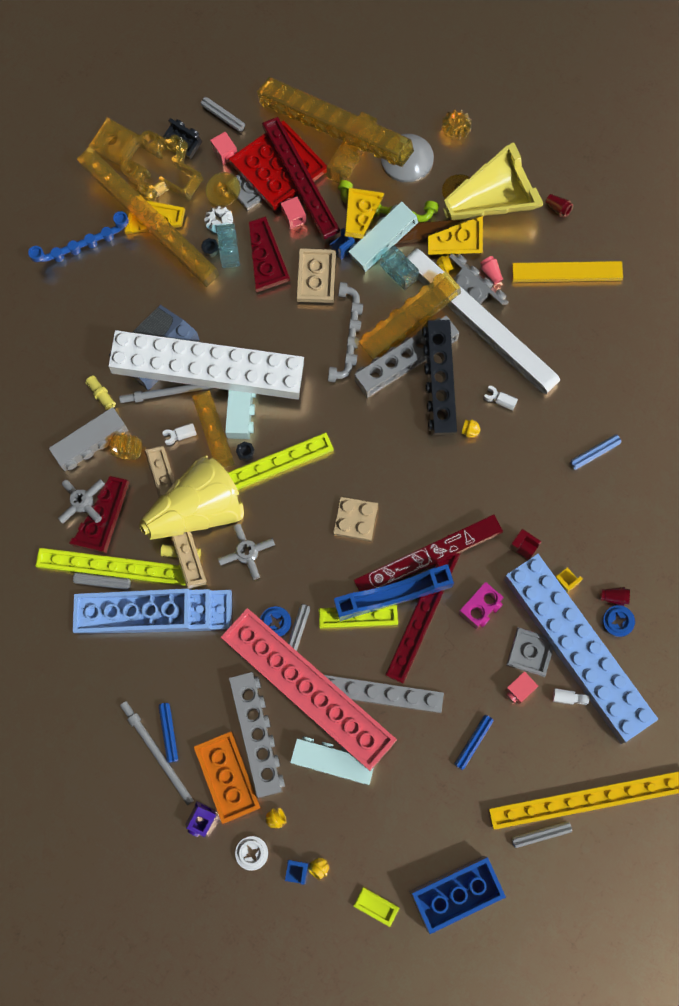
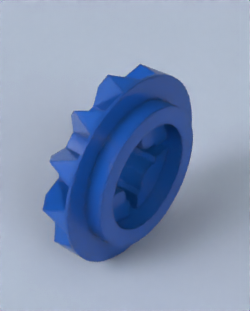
M617 605L609 608L604 614V627L609 634L615 637H624L634 629L635 618L628 608ZM616 616L619 619H626L621 623L622 627H619L618 624H612L616 620Z
M274 606L262 613L260 619L280 637L290 630L291 617L284 608ZM271 616L275 617L276 620L281 619L279 622L280 629L275 625L270 626L272 624Z

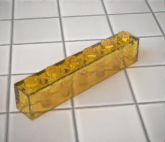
M447 271L436 275L433 282L428 286L424 285L416 296L409 297L401 308H396L390 313V317L385 321L381 320L378 322L375 329L371 332L363 334L359 341L361 347L372 360L376 357L384 356L390 348L398 345L460 295V286Z

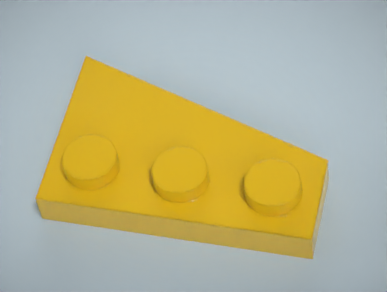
M132 198L128 214L129 223L125 228V233L133 234L182 227L185 208Z
M483 216L428 235V255L483 253Z

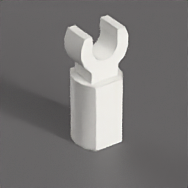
M489 386L488 391L492 392L493 395L488 396L485 394L483 399L488 402L495 401L496 404L513 411L518 399L506 393L497 392L495 387Z
M193 423L175 428L173 431L164 430L162 432L163 436H171L169 440L165 441L166 445H172L175 440L180 441L197 435Z
M554 689L553 702L587 705L589 704V696L575 694V691Z

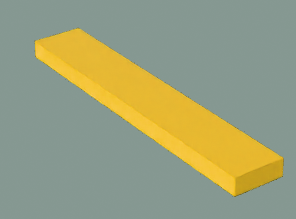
M622 261L513 263L512 277L513 282L622 281L623 268Z

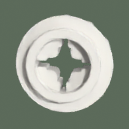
M218 205L215 208L211 207L206 212L204 221L210 231L222 233L232 226L233 216L226 206L223 208ZM215 215L221 217L222 223L216 220Z
M249 836L238 843L235 857L242 868L251 871L257 870L266 863L268 848L262 839ZM247 845L251 847L252 850L258 848L260 849L255 854L257 861H255V859H253L252 857L244 858L245 856H247L246 854L249 853Z

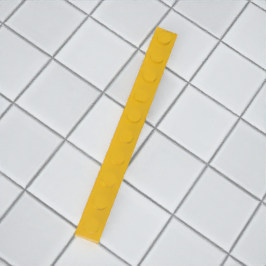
M679 771L491 808L488 810L492 828L495 830L679 793Z

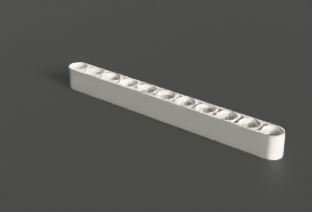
M416 248L402 261L409 272L538 390L547 394L560 381L559 376L421 250Z

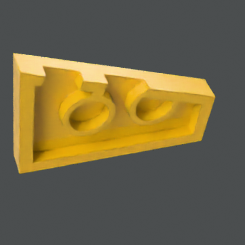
M349 188L345 224L346 237L363 239L383 199L384 193Z

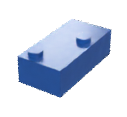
M482 856L409 891L425 929L429 934L506 898L489 858L486 856Z

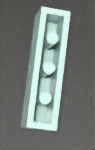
M403 202L394 205L386 217L380 218L376 226L365 233L363 239L355 242L350 247L348 252L351 258L366 272L418 223L417 216Z
M229 390L225 431L228 439H250V433L254 432V422H251V416L255 415V404H252L253 398H256L255 393Z
M303 736L302 740L297 739L291 764L358 783L370 784L373 769L369 771L343 747H341L340 751L333 749L334 745L322 742L319 745L313 743L314 739Z

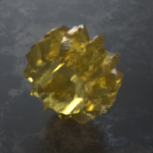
M454 109L453 113L447 112L446 117L443 118L442 131L445 132L446 137L451 136V140L454 137L460 140L461 136L466 138L467 133L471 131L472 120L469 118L468 113L463 114L462 109L459 112H456Z
M117 434L110 441V452L116 458L135 460L142 453L141 439L136 436Z

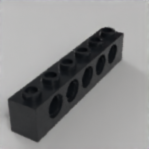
M428 320L424 324L425 326L422 327V336L425 337L426 345L423 346V354L427 358L424 372L425 375H428V382L425 384L426 393H429V401L426 404L427 412H430L428 431H431V436L454 435L457 433L451 324L450 320ZM438 337L441 341V344H435L432 338ZM434 355L440 356L442 363H436ZM435 374H440L443 377V381H436ZM437 392L444 395L443 401H439L436 398ZM438 411L444 412V420L438 418Z

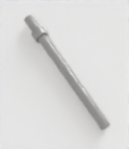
M189 384L146 392L135 391L134 394L119 396L120 403L131 401L137 403L143 402L144 399L211 389L212 387Z
M127 701L122 703L120 707L128 717L127 721L131 727L134 726L185 803L187 805L194 801L140 722L141 718L139 715L134 713Z

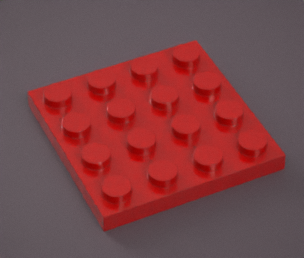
M284 120L281 121L313 181H316L329 171V167ZM266 133L229 158V163L273 210L280 207L281 203L286 199L298 194Z

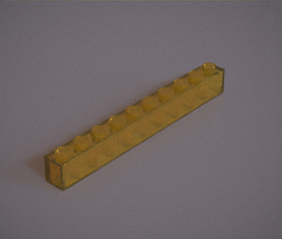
M268 77L257 91L260 103L264 107H270L280 114L283 113L293 120L301 121L306 126L310 125L319 132H325L335 139L343 140L346 144L354 145L363 152L367 151L376 158L385 159L392 165L396 164L403 167L414 152L411 139L271 77Z
M90 146L77 158L80 165L206 287L219 276L217 268Z

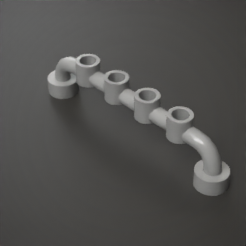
M340 282L338 296L346 297V294H349L353 298L345 368L343 371L338 372L336 367H330L328 382H335L336 379L347 377L352 370V365L356 366L357 355L354 354V348L358 349L359 345L356 331L360 332L361 321L358 320V314L362 315L363 304L360 303L358 292L354 288L347 287L345 282Z

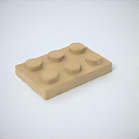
M300 249L297 302L334 303L336 250Z

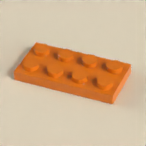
M232 731L194 746L222 824L261 809Z

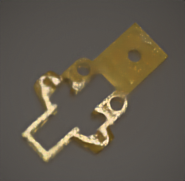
M107 118L88 146L92 151L121 166V171L127 180L137 185L136 193L146 201L153 202L168 189L190 201L194 192L204 180L199 171L184 164L188 144L184 139L174 134L168 139L150 130L138 135ZM117 138V141H116L115 144H113V145H110V144H109V142H110L111 139ZM142 147L161 160L164 157L162 152L165 149L174 153L176 151L175 158L172 157L171 159L174 166L192 176L185 188H181L161 176L159 177L160 181L154 186L146 183L144 180L150 178L151 173L145 167L131 160L137 148Z

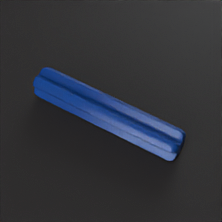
M162 703L158 707L166 759L168 763L178 761L170 704Z
M488 715L483 716L457 758L455 766L459 769H465L494 720Z

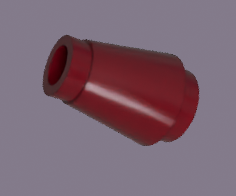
M550 194L545 201L560 217H567L573 209V204L570 200Z
M625 587L602 589L601 601L624 606V604L629 605L630 589H625Z

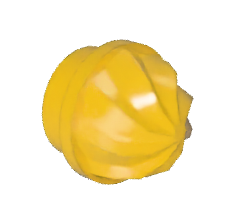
M449 255L446 257L441 256L436 262V265L447 274L450 273V270L454 269Z
M473 419L465 420L462 434L466 435L467 438L478 435L480 433L479 424Z
M272 808L266 814V824L270 828H281L286 823V816L281 808Z
M317 858L310 862L308 871L313 877L321 880L327 876L329 865L325 859Z

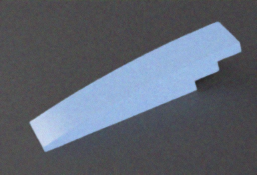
M170 589L74 594L73 633L228 630L232 625L231 590Z

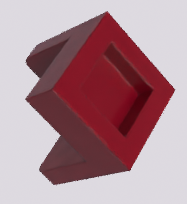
M521 529L509 549L528 561L541 544V541L524 529Z

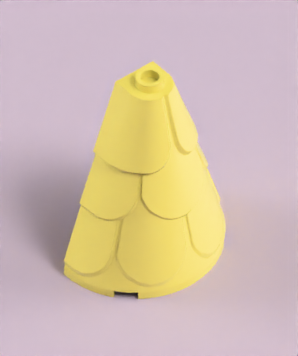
M513 142L503 148L470 179H466L444 200L445 208H443L446 218L450 217L451 220L474 219L479 216L534 210L542 207L543 201L536 187L532 188L522 168L519 151Z
M205 455L195 460L168 491L158 498L140 520L139 528L144 535H147L152 540L236 523L243 519L242 502L238 503L237 495H239V492L227 471L214 458L208 459V456Z

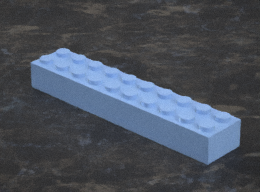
M539 554L505 576V583L540 632L548 639V642L553 646V650L585 695L589 696L590 702L620 744L627 742L658 720L652 709Z

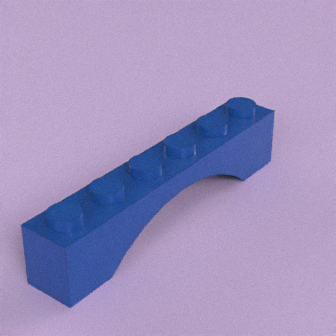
M447 564L390 585L334 598V604L339 620L343 621L452 588L454 581Z

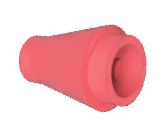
M493 256L484 259L480 263L482 271L494 285L503 280L497 259H494Z

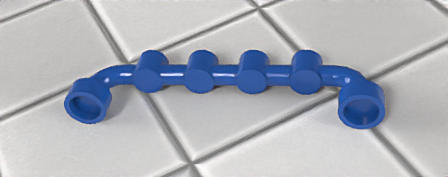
M123 211L116 212L113 216L116 226L112 228L104 227L97 234H87L80 241L72 240L67 246L62 248L55 247L48 254H44L40 246H32L28 251V255L34 262H47L53 259L56 262H61L67 253L71 252L73 255H78L82 247L95 248L97 241L102 239L107 242L112 241L114 234L122 231L128 225V216Z

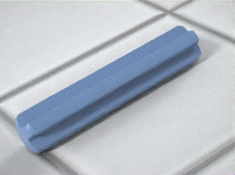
M615 434L573 458L570 464L576 470L620 445L622 441Z

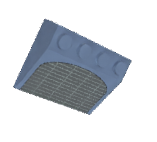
M162 305L155 309L132 332L195 342L200 340L194 328ZM133 377L148 391L159 381Z

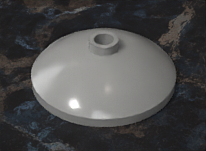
M397 135L384 145L381 152V164L384 171L391 178L400 182L418 181L425 177L433 166V150L429 143L418 135Z

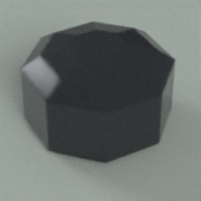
M211 238L204 240L201 245L202 252L208 257L217 255L220 249L217 241Z
M244 441L238 444L236 454L240 460L247 462L253 459L255 449L251 443Z

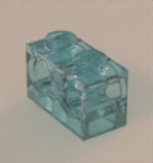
M235 224L216 226L222 268L240 266Z
M395 245L381 255L380 266L404 290L418 280L419 269Z

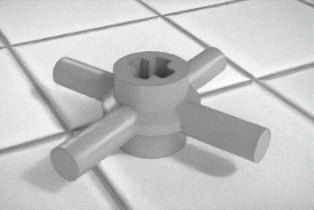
M99 479L86 491L76 490L68 480H64L62 486L71 495V506L58 519L64 523L75 512H87L96 523L100 522L102 517L92 507V496L105 483Z
M241 524L233 526L239 541L235 552L218 558L219 563L224 565L237 559L242 563H247L252 579L256 580L260 578L254 562L258 556V551L274 546V540L271 538L255 544L250 540H246ZM248 548L249 550L248 555H245L244 549Z

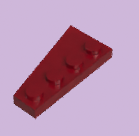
M266 216L250 221L249 228L256 293L289 282V274Z
M113 476L108 478L97 496L98 500L92 506L102 517L101 521L96 523L88 515L84 523L81 522L78 527L79 531L69 542L70 545L107 553L130 483L128 480Z

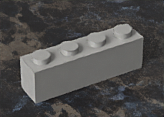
M112 407L51 446L49 450L64 471L72 470L82 460L91 458L94 452L109 446L111 441L122 438L128 429Z

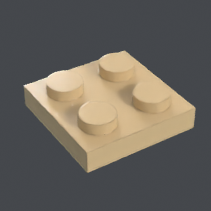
M341 497L334 535L371 542L378 503Z

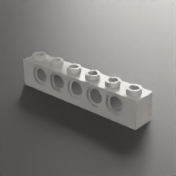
M446 315V316L443 317L442 319H441V318H437L436 320H450V319H449V318L447 317V315ZM450 321L451 340L454 343L458 340L459 331ZM422 329L414 337H408L403 340L398 347L390 348L384 356L373 359L367 367L363 366L356 371L355 382L367 398L427 360L423 354V348L417 346L419 343L426 345L425 337L422 336ZM432 338L435 344H441L439 338ZM403 353H408L410 357L404 358L401 355ZM393 363L395 364V366L389 368L386 366V364ZM378 373L380 376L375 378L371 374Z
M253 672L231 677L229 680L257 798L281 793L285 783L283 775L278 774L277 767H280L278 755H274L272 747H275L273 735L268 733L267 728L271 727L268 715L264 716L262 709L266 705L263 695L259 696L258 688H261L259 677H255ZM247 690H252L254 693L253 698L250 700H244L243 694ZM252 709L258 711V717L255 720L248 718V713ZM256 729L263 731V736L259 740H255L252 736ZM264 748L268 751V756L266 759L260 760L257 757V753L260 749ZM271 769L273 772L272 778L264 780L262 777L263 770Z

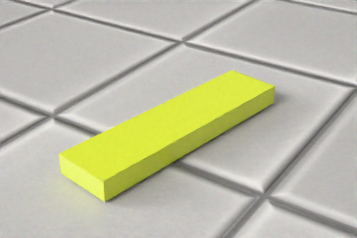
M397 605L343 621L339 620L336 608H319L320 629L398 625Z

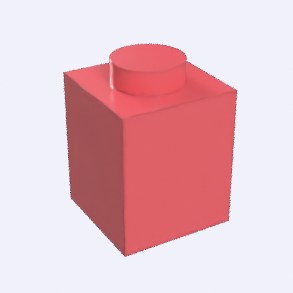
M226 131L210 140L212 150L223 165L229 163V158L237 153V148Z
M298 197L288 198L281 203L282 214L290 230L307 223L306 213Z
M524 671L505 689L507 692L506 696L513 703L517 702L520 704L538 685Z

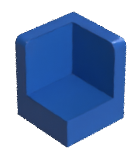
M345 228L340 230L341 236L330 244V249L336 250V255L340 260L349 255L348 251H350V247L355 243L353 237L345 236Z
M288 859L285 881L305 885L309 863Z

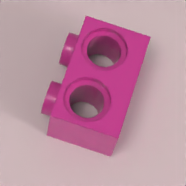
M485 582L459 611V615L475 629L479 626L483 628L490 620L489 614L492 611L496 613L502 607L501 601L504 597ZM487 595L491 596L494 599V603L487 604L484 601V597ZM478 610L481 613V617L478 619L473 618L471 611Z

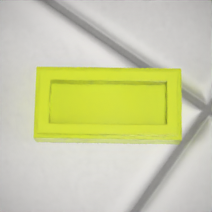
M364 887L361 889L353 907L389 927L400 908Z

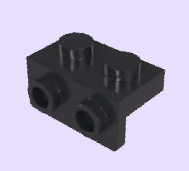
M170 118L168 120L170 126L161 138L162 142L191 159L202 143L199 137L200 134L193 128H190V130L186 128L182 121L178 119L175 121Z

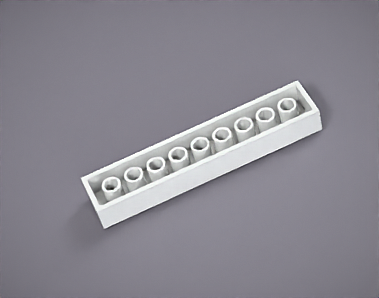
M115 330L109 368L112 374L299 400L304 357Z

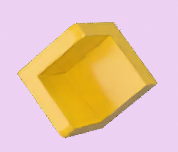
M568 567L555 576L567 593L583 580L581 576L577 578Z

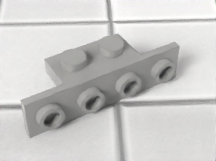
M451 254L449 256L462 268L453 280L480 305L489 294L495 297L501 304L507 305L509 303L505 299L507 297L506 294L499 289L495 290L492 287L493 283L485 277L483 279L476 267H470L466 263L467 259L461 254Z

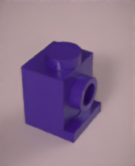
M196 801L185 824L188 833L196 837L199 835L205 837L216 817L215 809ZM198 816L203 818L201 822L196 821Z

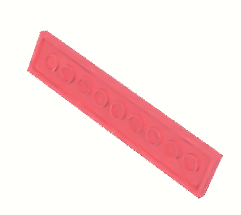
M248 608L221 636L222 640L369 771L374 768L397 741L392 734Z

